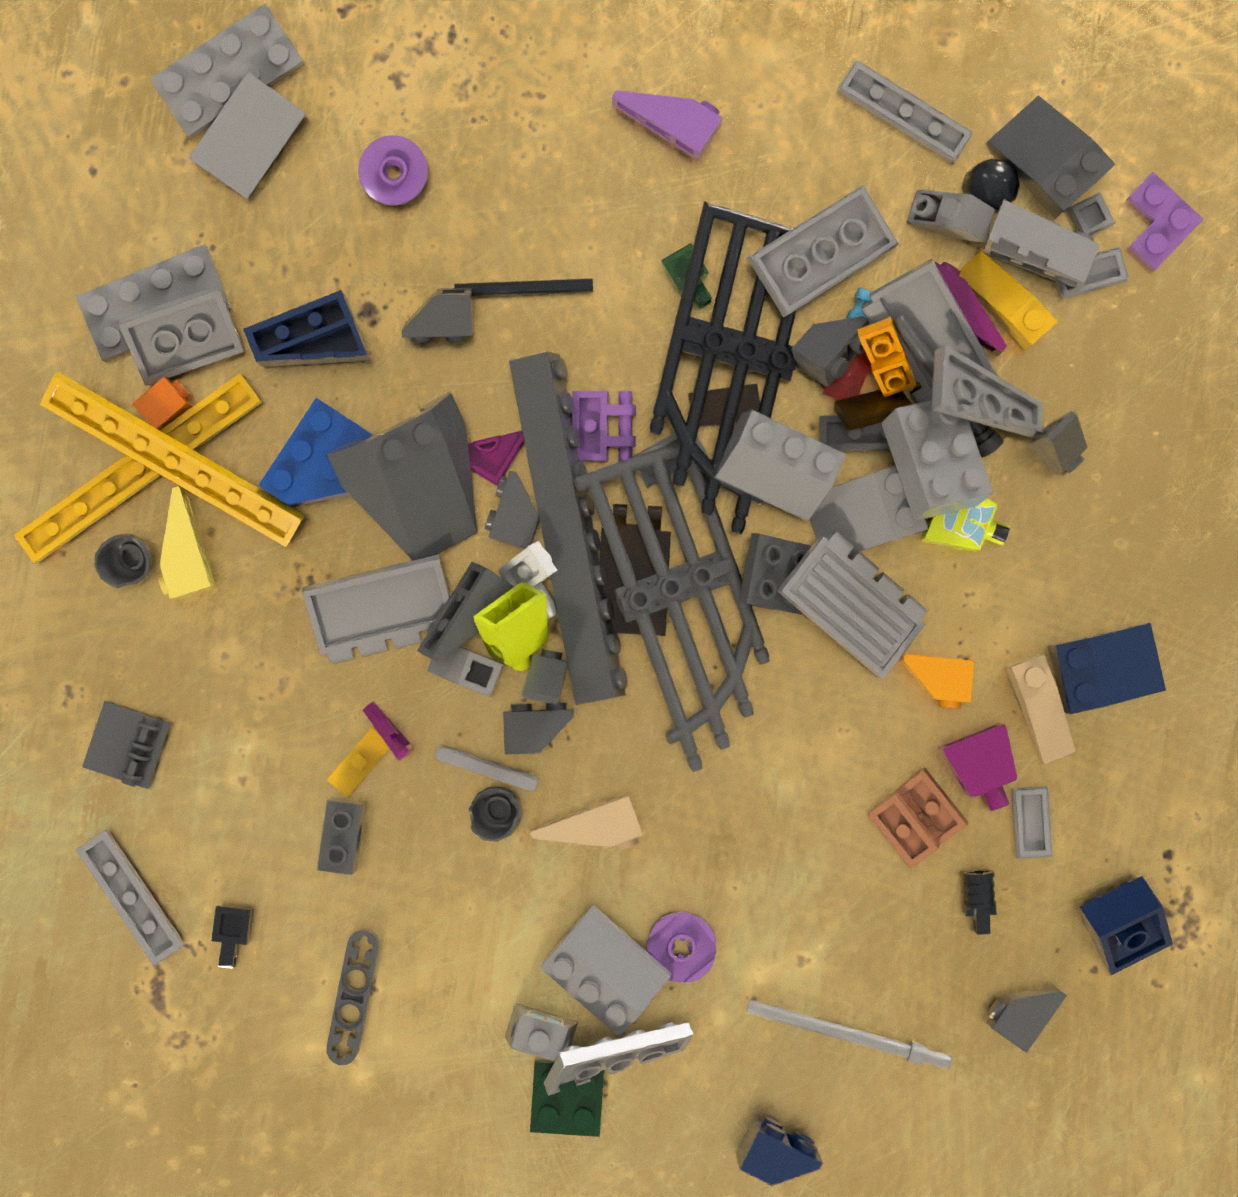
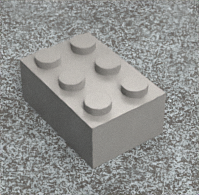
M932 401L896 408L881 423L914 521L976 507L993 494L968 420L932 410Z

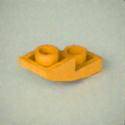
M891 317L857 329L859 339L871 363L872 372L884 397L917 386L910 363Z

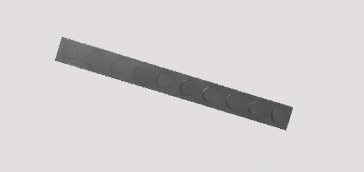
M548 351L511 360L509 364L545 550L551 556L552 563L557 569L551 575V581L575 705L626 695L627 676L625 670L622 667L620 668L618 654L621 651V645L618 635L613 632L611 619L614 618V609L611 600L606 596L607 573L604 565L600 564L598 554L601 542L599 534L593 529L591 516L594 514V506L591 497L586 493V489L578 491L574 484V478L587 474V470L583 461H579L577 447H580L581 439L578 429L572 427L571 413L574 412V403L570 393L566 390L564 380L567 378L566 364L560 358V354Z

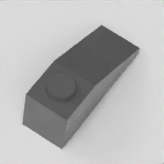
M1073 411L1051 421L1042 430V433L1038 434L1027 445L1056 475L1065 470L1069 474L1084 461L1081 454L1088 448L1078 416Z
M471 562L417 651L436 662L477 635L479 630L473 616L515 586L488 568Z
M542 649L541 655L533 654L521 697L552 704L560 702L568 665L567 661L561 660L563 653Z

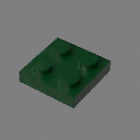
M535 1060L530 1132L600 1137L604 1070L591 1077V1082L576 1086L573 1080L559 1085L560 1092L548 1096L544 1081L554 1061Z

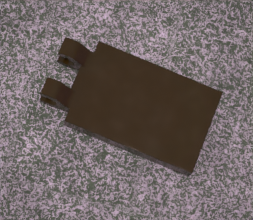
M613 504V516L636 580L655 575L638 525L626 524L627 505ZM648 506V514L669 569L671 532L661 531L662 506ZM602 528L600 564H603L606 569V596L611 600L614 609V618L611 619L613 632L641 635L636 619L626 623L623 614L620 612L614 589L624 585ZM667 608L649 614L656 635H666Z

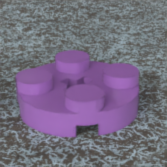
M680 911L678 913H670L655 923L647 940V950L653 958L672 973L669 981L688 983L700 979L711 969L716 954V938L705 920L690 912ZM679 938L681 941L688 939L691 942L688 946L690 953L687 956H684L682 953L677 955L673 953L672 950L676 947L674 943L676 939Z

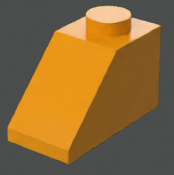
M902 654L900 662L931 699L940 700L939 707L961 709V702L971 703L975 661Z

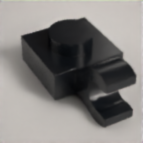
M216 906L211 941L222 942L218 967L231 969L236 967L238 944L248 945L253 909Z

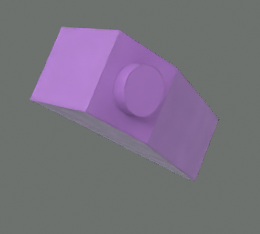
M617 90L612 95L613 106L697 160L701 158L721 127L722 117L718 115L720 111L706 101H702L700 104L690 98Z

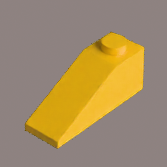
M982 251L959 270V276L967 281L979 302L1024 351L1058 322L1033 294Z

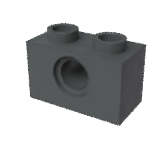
M330 798L327 800L317 866L318 871L353 875L357 871L367 802L340 798Z

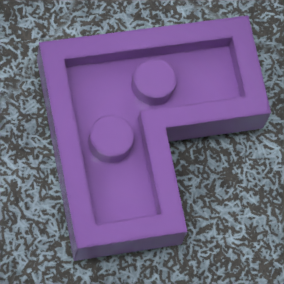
M1154 172L1126 199L1151 222L1128 249L1154 271L1203 220L1195 210Z

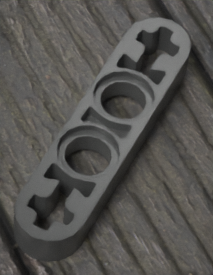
M370 929L355 931L347 942L327 1042L328 1058L337 1065L351 1063L356 1058L360 1049L380 949L378 935ZM363 936L368 937V943L373 945V949H368L365 952L363 962L370 961V967L363 963H350V958L357 960L359 957L360 948L354 946V942L360 941ZM360 970L365 974L366 984L363 988L354 989L348 984L347 976L350 971ZM352 1004L358 1008L360 1017L356 1022L347 1023L341 1018L340 1010L344 1005ZM337 1027L345 1031H357L356 1035L353 1033L348 1035L347 1046L352 1048V1052H347L344 1057L339 1056V1050L334 1048V1045H339L344 1032H337Z

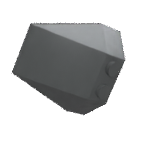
M451 392L420 406V413L366 440L357 438L326 454L341 487L412 561L434 556L478 533L466 424Z

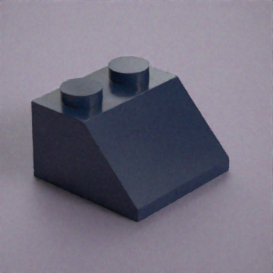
M1143 876L1133 881L1124 882L1117 889L1101 897H1095L1080 907L1085 926L1110 975L1173 945L1163 905Z

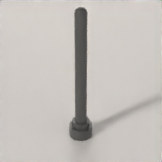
M904 315L895 316L893 319L894 326L933 379V354ZM968 420L981 457L990 455L1003 444V439L995 429L991 430L989 426L985 427L981 423Z

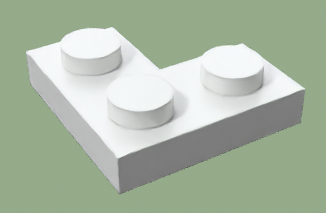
M537 541L498 569V572L504 580L513 586L523 582L546 594L547 621L558 614L554 597L546 590L542 581L555 573L557 569L552 563L549 553Z

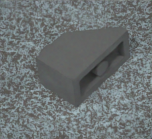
M1055 986L1006 994L1003 1000L997 999L987 1013L989 1020L986 1023L994 1031L1027 1053L1067 995Z

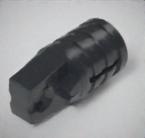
M977 869L963 872V878L965 879L964 895L966 898L964 902L965 916H972L973 930L977 935L991 934L990 915H997L996 900L994 899L995 883L993 881L995 874L993 870Z

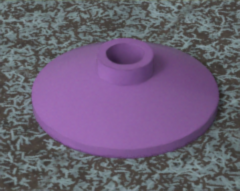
M385 136L375 140L364 150L359 161L358 174L363 189L372 199L385 205H401L416 198L423 190L427 181L428 165L422 150L414 142L401 136ZM392 168L401 170L400 176L396 179H391L388 176V172Z

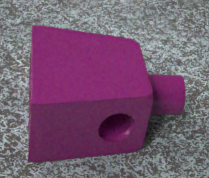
M997 723L938 747L967 796L972 798L984 794L990 811L1010 804L1003 785L1017 780V773L1005 724Z

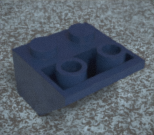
M754 1116L736 1153L741 1171L771 1186L820 1170L823 1162L818 1148L814 1146L815 1141L800 1132H796L793 1136L782 1130L783 1125L767 1116L763 1120Z

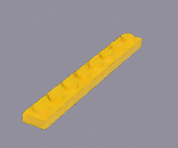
M60 372L53 376L41 400V406L285 547L290 543L305 516Z
M239 373L160 431L195 451L260 405L262 400L244 375ZM124 455L13 536L34 564H38L154 481L160 474L133 458Z

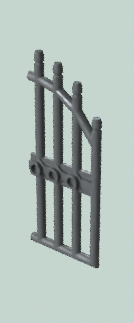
M677 441L574 478V484L578 491L589 488L624 585L614 589L617 597L616 601L626 623L635 619L637 621L674 724L673 729L665 732L666 739L670 745L680 741L683 752L687 755L686 760L692 772H696L703 768L700 755L697 754L698 749L692 732L708 721L711 731L715 734L714 739L719 749L722 750L730 747L727 732L724 731L725 726L719 711L733 692L735 699L739 703L738 708L742 716L746 718L754 714L751 700L748 699L749 694L742 678L751 647L754 648L755 658L760 665L770 662L768 650L764 647L765 642L752 605L739 602L743 580L716 505L712 515H705L717 551L699 558L665 463L666 460L678 456L680 443ZM691 459L688 471L700 504H702V500L705 498L704 491L707 480L702 470ZM649 466L653 468L686 563L671 569L667 567L634 475L635 471ZM618 477L622 480L655 575L638 581L636 580L602 483ZM728 584L743 621L735 654L733 653L712 594V590ZM699 596L727 677L714 695L680 603ZM664 608H668L703 706L700 711L689 719H686L649 614Z

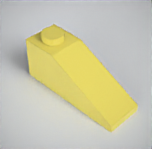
M180 486L172 488L160 560L162 574L158 575V581L163 594H169L170 599L174 600L216 588L186 489Z

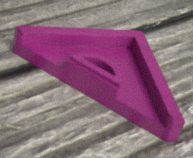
M523 431L468 443L471 471L498 487L501 477H505L525 444Z
M371 702L362 710L399 761L414 751L413 745L374 702Z

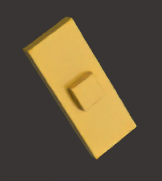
M371 727L327 779L330 784L347 798L389 750V747L377 730Z

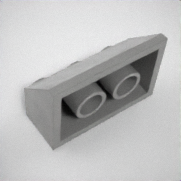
M750 410L740 415L714 478L808 521L832 488L846 454L763 414Z
M594 905L586 911L554 946L540 966L546 974L618 1037L643 1013L672 975L671 972Z

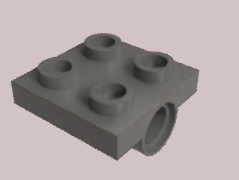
M751 533L739 602L756 607L803 615L799 609L777 592V590L804 557L811 545Z

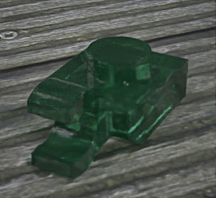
M692 243L661 260V264L678 292L683 290L693 249ZM704 263L694 299L699 309L712 303V297L701 280L709 275Z

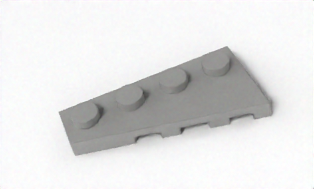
M946 345L935 350L932 410L1031 438L1042 433L1043 403Z
M672 1022L664 1024L651 1032L644 1033L643 1030L633 1031L624 1038L617 1040L603 1038L593 1043V1045L580 1048L578 1045L569 1046L560 1051L544 1081L548 1096L560 1092L559 1085L573 1080L576 1086L591 1082V1077L605 1069L608 1070L610 1075L624 1071L625 1068L634 1063L635 1059H638L640 1064H645L683 1051L693 1037L689 1023L676 1025Z

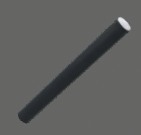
M593 278L454 284V288H472L473 297L593 292Z

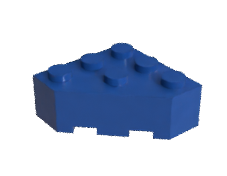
M315 398L258 486L291 507L350 496L341 487L326 454L357 438L366 440L374 435L318 398Z

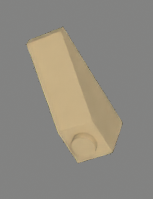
M1034 655L1006 666V673L1042 764L1076 752L1059 691L1045 655Z
M628 793L531 829L530 835L532 839L610 848L618 845L619 850H623L638 844L637 837L643 836V831Z

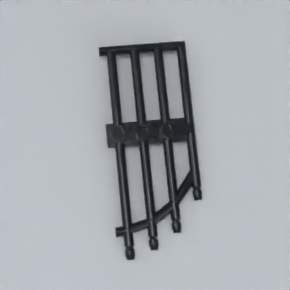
M704 201L653 410L654 417L651 419L650 433L660 435L665 424L664 418L668 416L680 443L676 462L677 469L674 470L673 484L677 486L684 485L688 475L687 469L690 467L692 459L708 477L704 491L705 498L701 504V513L709 516L712 515L716 505L715 498L718 497L719 488L722 486L738 495L731 531L732 533L742 535L747 522L745 518L748 516L751 502L761 506L763 501L715 479L714 476L734 430L747 371L750 370L767 375L758 413L769 418L772 416L780 379L788 382L791 381L796 361L792 353L794 346L789 345V340L797 310L785 317L781 315L775 341L756 336L767 291L756 274L743 332L723 325L746 229L765 233L763 245L765 247L794 227ZM718 219L733 224V229L711 320L707 322L690 316L713 221ZM682 352L702 357L686 422L672 393ZM718 361L734 366L711 461L695 442L714 363Z

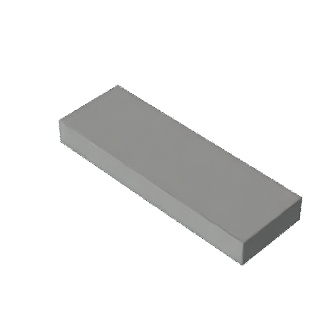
M445 745L438 747L434 758L535 792L539 781L536 775Z

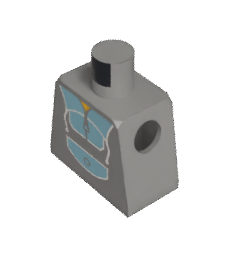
M515 1003L505 1039L510 1048L555 1062L560 1051L572 1045L578 1021Z

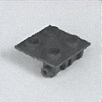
M104 701L82 767L122 780L123 784L135 787L137 785L149 789L171 723Z

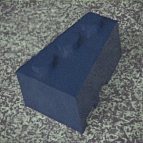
M342 290L243 329L255 361L262 367L372 361L348 299Z

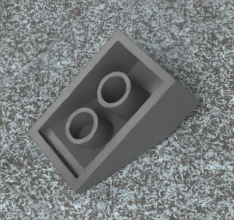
M1039 95L986 142L1001 160L1007 161L1008 164L1015 168L1021 182L1055 219L1115 165L1089 135Z

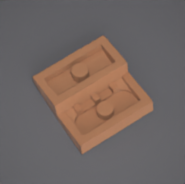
M926 768L906 781L868 813V816L911 869L937 851L942 843L968 825L967 819Z

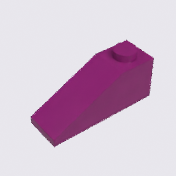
M935 261V265L981 346L992 354L999 356L1004 352L1007 345L967 281L959 276L960 271L956 267L946 262L939 264Z

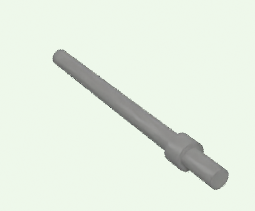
M749 999L746 1013L905 1057L907 1062L921 1065L923 1062L948 1070L951 1065L952 1056L926 1049L924 1044L913 1041L907 1044Z

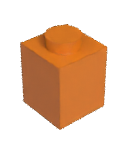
M166 377L161 378L132 403L144 419L158 430H161L193 407L187 400L191 394L178 379L172 383Z

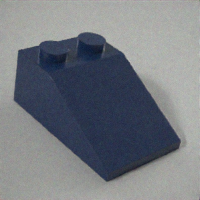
M1151 623L1048 645L1057 688L1064 712L1067 714L1106 707L1166 691Z

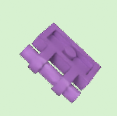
M572 391L574 403L572 427L578 429L581 439V445L577 447L579 461H609V447H619L618 461L632 458V447H636V436H632V416H636V405H632V391H619V405H609L608 391ZM609 416H619V436H609Z

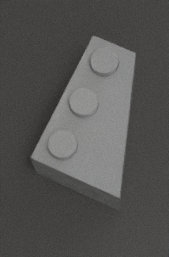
M1003 200L983 253L1054 281L1063 282L1073 288L1082 289L1100 244L1094 242V238L1086 233L1070 231L1053 221Z

